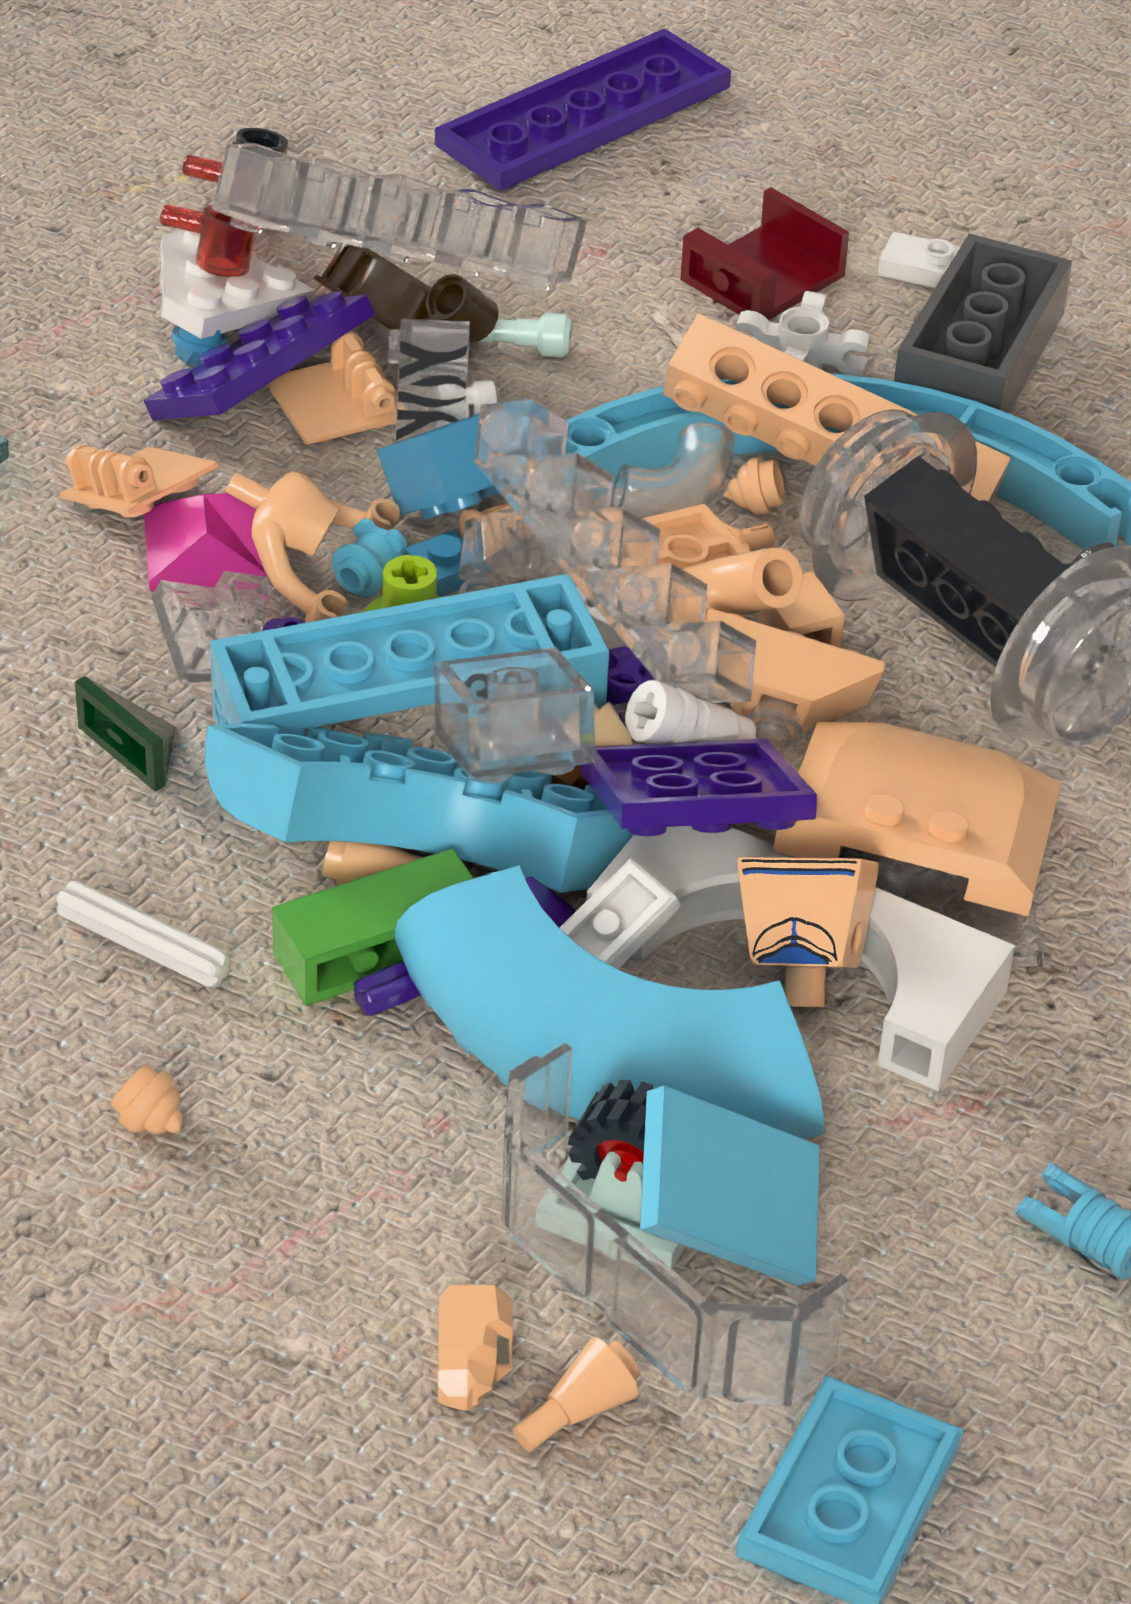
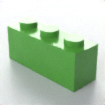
M452 848L272 907L273 954L305 1006L354 990L353 983L358 978L403 960L395 942L394 932L397 921L409 907L431 893L474 878Z

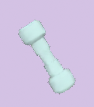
M551 312L543 314L540 320L517 318L516 320L498 319L493 331L479 342H514V345L537 347L542 356L564 358L570 351L572 320L567 314Z

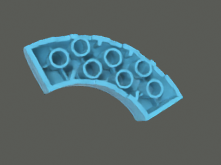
M273 724L208 725L205 744V767L210 787L222 808L239 821L283 842H358L401 847L434 854L453 848L461 860L498 870L519 865L525 878L532 876L544 886L563 893L589 889L633 836L627 829H621L590 784L585 786V790L568 785L551 784L553 772L538 767L530 768L517 764H499L496 767L498 757L451 746H449L448 753L432 748L412 747V739L363 732V737L346 732L329 730L324 727H309L308 735L305 737L295 734H278L279 728Z
M519 865L460 882L431 893L409 907L397 921L394 932L395 942L408 973L428 1008H432L454 1035L455 1042L468 1055L474 1054L486 1067L498 1075L501 1083L541 1108L547 1105L562 1114L580 1120L596 1092H599L604 1085L611 1082L616 1087L620 1080H631L636 1091L642 1081L652 1084L653 1089L663 1085L802 1139L824 1135V1113L813 1067L780 980L754 987L728 990H697L668 986L623 972L599 960L580 947L553 922L530 890Z

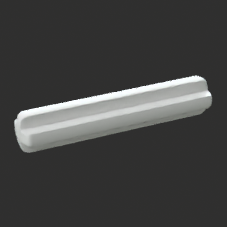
M69 881L64 890H61L57 896V912L63 918L208 988L218 987L229 974L230 956L227 952L79 881Z

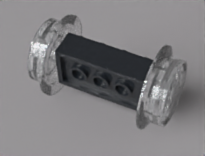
M890 409L869 415L850 427L831 445L815 467L805 487L799 509L800 533L804 542L812 549L815 576L821 581L826 590L840 600L863 601L893 587L996 667L991 685V711L999 728L1013 738L1035 740L1049 735L1062 745L1071 747L1081 746L1103 737L1131 715V547H1111L1093 553L1074 565L1070 563L1063 564L1047 552L1033 534L1027 531L1020 532L1004 520L990 502L986 500L979 501L971 495L977 470V447L968 426L951 414L930 412L913 416L903 410Z

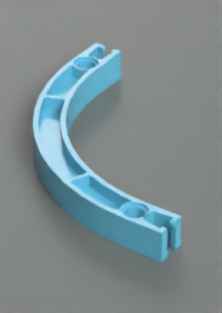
M832 374L1011 457L1003 482L996 496L1042 521L1081 549L1086 550L1091 546L1110 542L1116 547L1117 555L1120 547L1116 544L1118 534L1124 537V542L1131 547V482L1063 438L1017 416L977 401L938 390L885 379ZM728 379L721 380L726 384H738L735 381ZM664 386L607 402L537 434L548 466L527 473L531 484L514 491L524 499H528L535 495L536 488L541 487L540 512L552 519L605 491L635 478L672 466L714 457L779 451L776 447L753 436H743L731 431L724 423L706 414L681 408L673 399L663 395ZM773 403V405L778 408H789L788 406L781 403ZM824 427L826 430L830 432L842 433L840 430L836 428ZM876 451L881 456L894 457L888 452Z

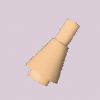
M592 1337L547 1396L548 1401L512 1428L517 1441L526 1451L532 1452L563 1426L574 1425L637 1398L639 1392L635 1379L640 1376V1370L635 1360L617 1341L613 1340L606 1344L601 1339Z

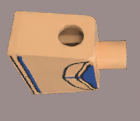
M738 857L737 867L750 959L753 965L786 967L785 995L790 1006L825 1007L826 968L859 967L872 908L879 862L845 858Z

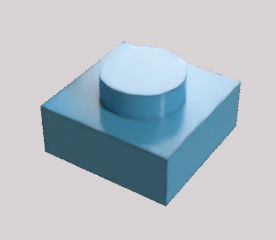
M456 530L435 536L404 549V555H418L434 563L437 569V596L439 597L485 580V561Z

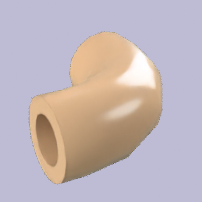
M780 547L755 550L707 561L641 583L637 596L639 612L643 623L654 636L666 638L702 626L708 608L738 615L785 608L794 603L801 593L803 585L802 568L797 558L790 551Z

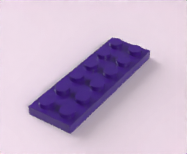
M664 28L436 127L435 146L502 191L730 88L731 70Z

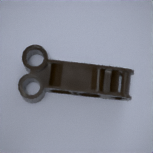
M344 233L340 236L343 243L322 275L315 274L313 277L315 281L331 292L341 291L343 297L367 294L375 313L371 318L399 335L395 354L402 366L416 362L418 359L400 353V341L427 351L450 352L466 346L468 342H479L486 338L493 331L498 321L499 311L497 304L462 276L457 274L445 275L430 287ZM467 352L459 359L435 364L414 374L421 379L438 375H451L461 379L467 368Z

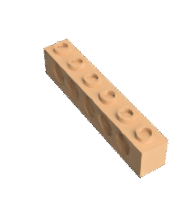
M700 313L695 317L668 364L663 395L673 399L681 408L706 414L724 423L731 431L739 435L753 436L776 447L781 454L794 460L802 459L828 471L833 478L842 483L856 484L869 491L873 490L914 458L920 456L937 470L944 469L952 474L960 487L977 500H986L992 504L1001 487L1011 457ZM728 379L735 381L738 384H726L721 380ZM773 403H781L788 406L789 408H778L774 406ZM824 427H833L840 430L842 433H833L826 430ZM876 451H885L894 457H884Z

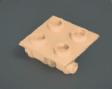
M347 332L332 342L330 362L288 371L267 384L305 445L327 442L337 437L370 429H380L390 424L406 421L397 420V409H407L402 402H398L394 386L384 377L383 371L379 364L376 363L373 355L364 351V343L360 336L355 333Z
M79 445L71 450L66 457V465L74 486L59 494L61 499L85 504L91 509L101 508L120 513L123 517H135L151 511L155 506V501L170 493L184 492L194 488L199 484L201 476L215 470L219 465L216 461L150 446L128 456L106 449L99 450L89 445Z

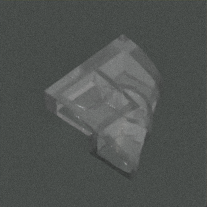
M577 489L467 520L465 523L458 579L495 587L570 574L575 586L587 581L590 539L588 492Z
M224 571L215 588L160 580L152 595V600L180 683L211 681L210 641L260 631L267 613L264 611L266 602L274 590V586L268 577Z

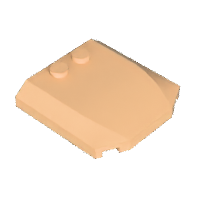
M817 722L798 772L817 793L816 819L795 820V825L792 828L777 830L773 852L797 858H839L841 846L969 878L964 897L965 901L1024 916L1029 915L1061 782L1006 753L883 722Z

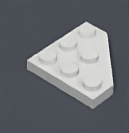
M192 224L188 225L185 230L162 235L159 250V263H161L160 294H162L161 317L200 339L214 336L217 330H221V334L244 328L259 320H271L278 315L277 306L289 299L302 295L307 296L308 301H314L316 290L297 280L296 275L292 271L281 267H273L256 258L257 255L253 250L243 246H229L220 242L208 226Z

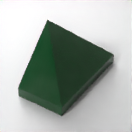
M86 676L76 680L75 693L78 728L153 791L156 792L165 787L175 726Z

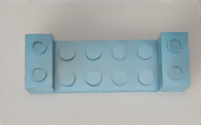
M570 574L558 575L210 641L213 717L216 725L273 724L279 728L278 734L305 736V729L309 727L332 725L339 722L477 696L475 695V689L483 687L484 682L482 679H474L471 681L470 686L463 687L464 679L473 672L488 674L491 679V687L486 692H497L499 675L505 669L516 668L522 672L525 678V695L544 731L557 719L568 726L591 702L599 709L606 704L609 650ZM514 674L507 675L504 681V690L519 688L517 677Z

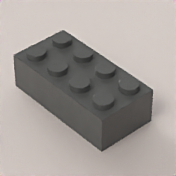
M969 233L898 348L894 381L938 390L977 401L1009 413L1064 315L1072 260Z

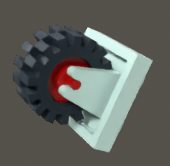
M620 1080L616 1087L610 1082L604 1085L599 1092H596L569 1136L568 1145L573 1146L569 1152L570 1159L541 1204V1223L671 1272L686 1246L640 1230L647 1091L652 1090L653 1085L641 1081L635 1091L631 1080Z

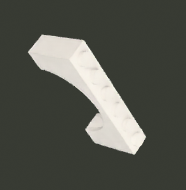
M691 826L667 827L666 833L658 836L633 835L588 889L586 901L630 858L678 898L681 908L630 957L642 963L662 943L684 931L718 921L745 919L737 867L738 857H797L773 852V844L732 827L730 830L721 833L699 832L692 829ZM875 887L862 961L869 967L881 984L890 1008L883 1022L878 1066L939 1092L1006 994L1015 945Z

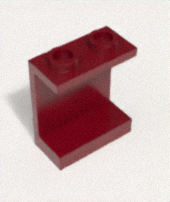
M770 187L763 194L761 226L727 245L700 228H696L683 235L680 280L738 315L742 311H755L765 316L769 321L800 303L805 291L818 292L845 276L849 231Z

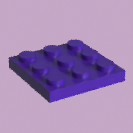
M767 739L581 747L580 772L621 829H627L633 835L658 836L666 833L667 827L691 826L692 829L705 833H721L730 830L731 824L755 823L761 828L782 830L792 828L795 825V820L816 819L817 793Z

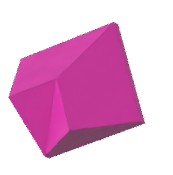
M228 493L203 494L156 504L151 511L144 514L149 590L268 584V577L252 539V522L256 509Z

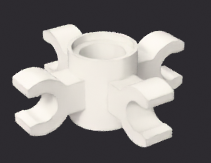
M805 291L801 307H794L784 311L780 316L779 323L769 322L765 316L755 311H742L740 313L736 330L750 332L755 336L752 338L823 371L825 364L836 366L845 375L863 376L867 366V357L855 356L849 351L854 350L866 353L871 335L856 329L848 330L843 334L828 332L829 319L823 313L827 294Z

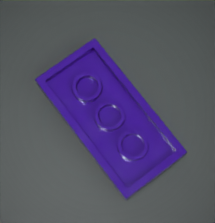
M335 291L323 295L314 301H308L307 296L302 295L283 302L276 308L278 313L276 317L271 320L256 321L239 330L238 335L240 339L231 345L222 344L202 353L199 356L201 364L192 370L190 368L182 369L164 377L160 381L162 389L143 400L152 421L221 415L374 316L375 313L367 294L343 297L341 291Z

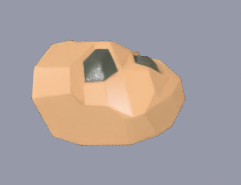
M449 1285L439 1297L438 1403L467 1411L479 1405L483 1401L484 1396L493 1393L494 1383L498 1382L512 1370V1298L496 1285Z

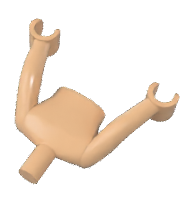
M236 471L225 490L226 493L256 509L252 522V539L266 575L280 594L306 614L305 623L343 616L347 606L346 599L343 595L333 590H324L316 594L303 584L293 572L285 548L297 549L313 557L332 524L353 529L361 519L367 518L372 520L376 526L389 531L396 524L400 516L399 506L393 501L384 498L375 499L370 504L367 512L340 504L328 498L309 476L299 472L286 473L268 489Z

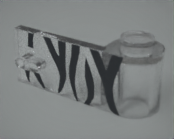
M401 319L400 330L390 329L389 364H399L395 443L466 418L470 321Z

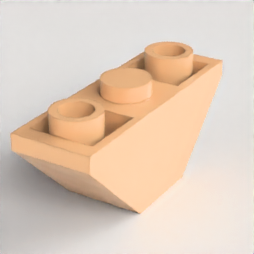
M708 608L693 651L736 714L748 717L755 723L798 736L815 729L817 722H831L868 706L885 667V661L866 656L859 651L839 648L806 638L797 632L783 631L747 620L738 614L724 613Z

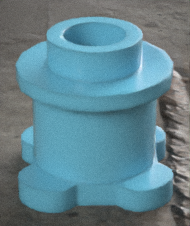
M364 518L353 528L354 534L358 539L353 544L342 545L333 554L332 566L337 581L345 590L357 596L367 598L375 596L383 588L384 566L395 557L403 556V550L407 547V541L398 530H385L376 526L372 520Z

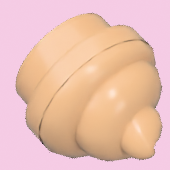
M761 457L749 459L746 464L739 468L737 477L729 481L724 492L725 497L733 500L738 506L749 509L754 514L765 515L772 513L775 506L784 505L786 502L785 484L778 462L775 459L764 462Z
M149 1064L142 1066L127 1080L110 1102V1106L120 1114L118 1123L133 1133H142L144 1131L152 1134H162L167 1131L178 1133L181 1130L183 1115L177 1107L180 1101V1094L174 1086L175 1079L166 1070L157 1073Z

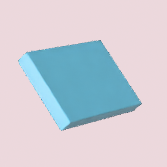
M665 1085L647 1091L640 1230L797 1286L816 1281L820 1145Z
M825 1375L737 1540L736 1556L850 1604H883L961 1447L964 1429Z

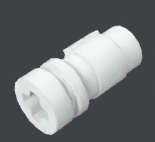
M648 680L639 685L633 692L626 709L625 724L631 738L644 744L756 739V727L748 717L736 714L732 710L696 698L686 690L674 688L659 681Z

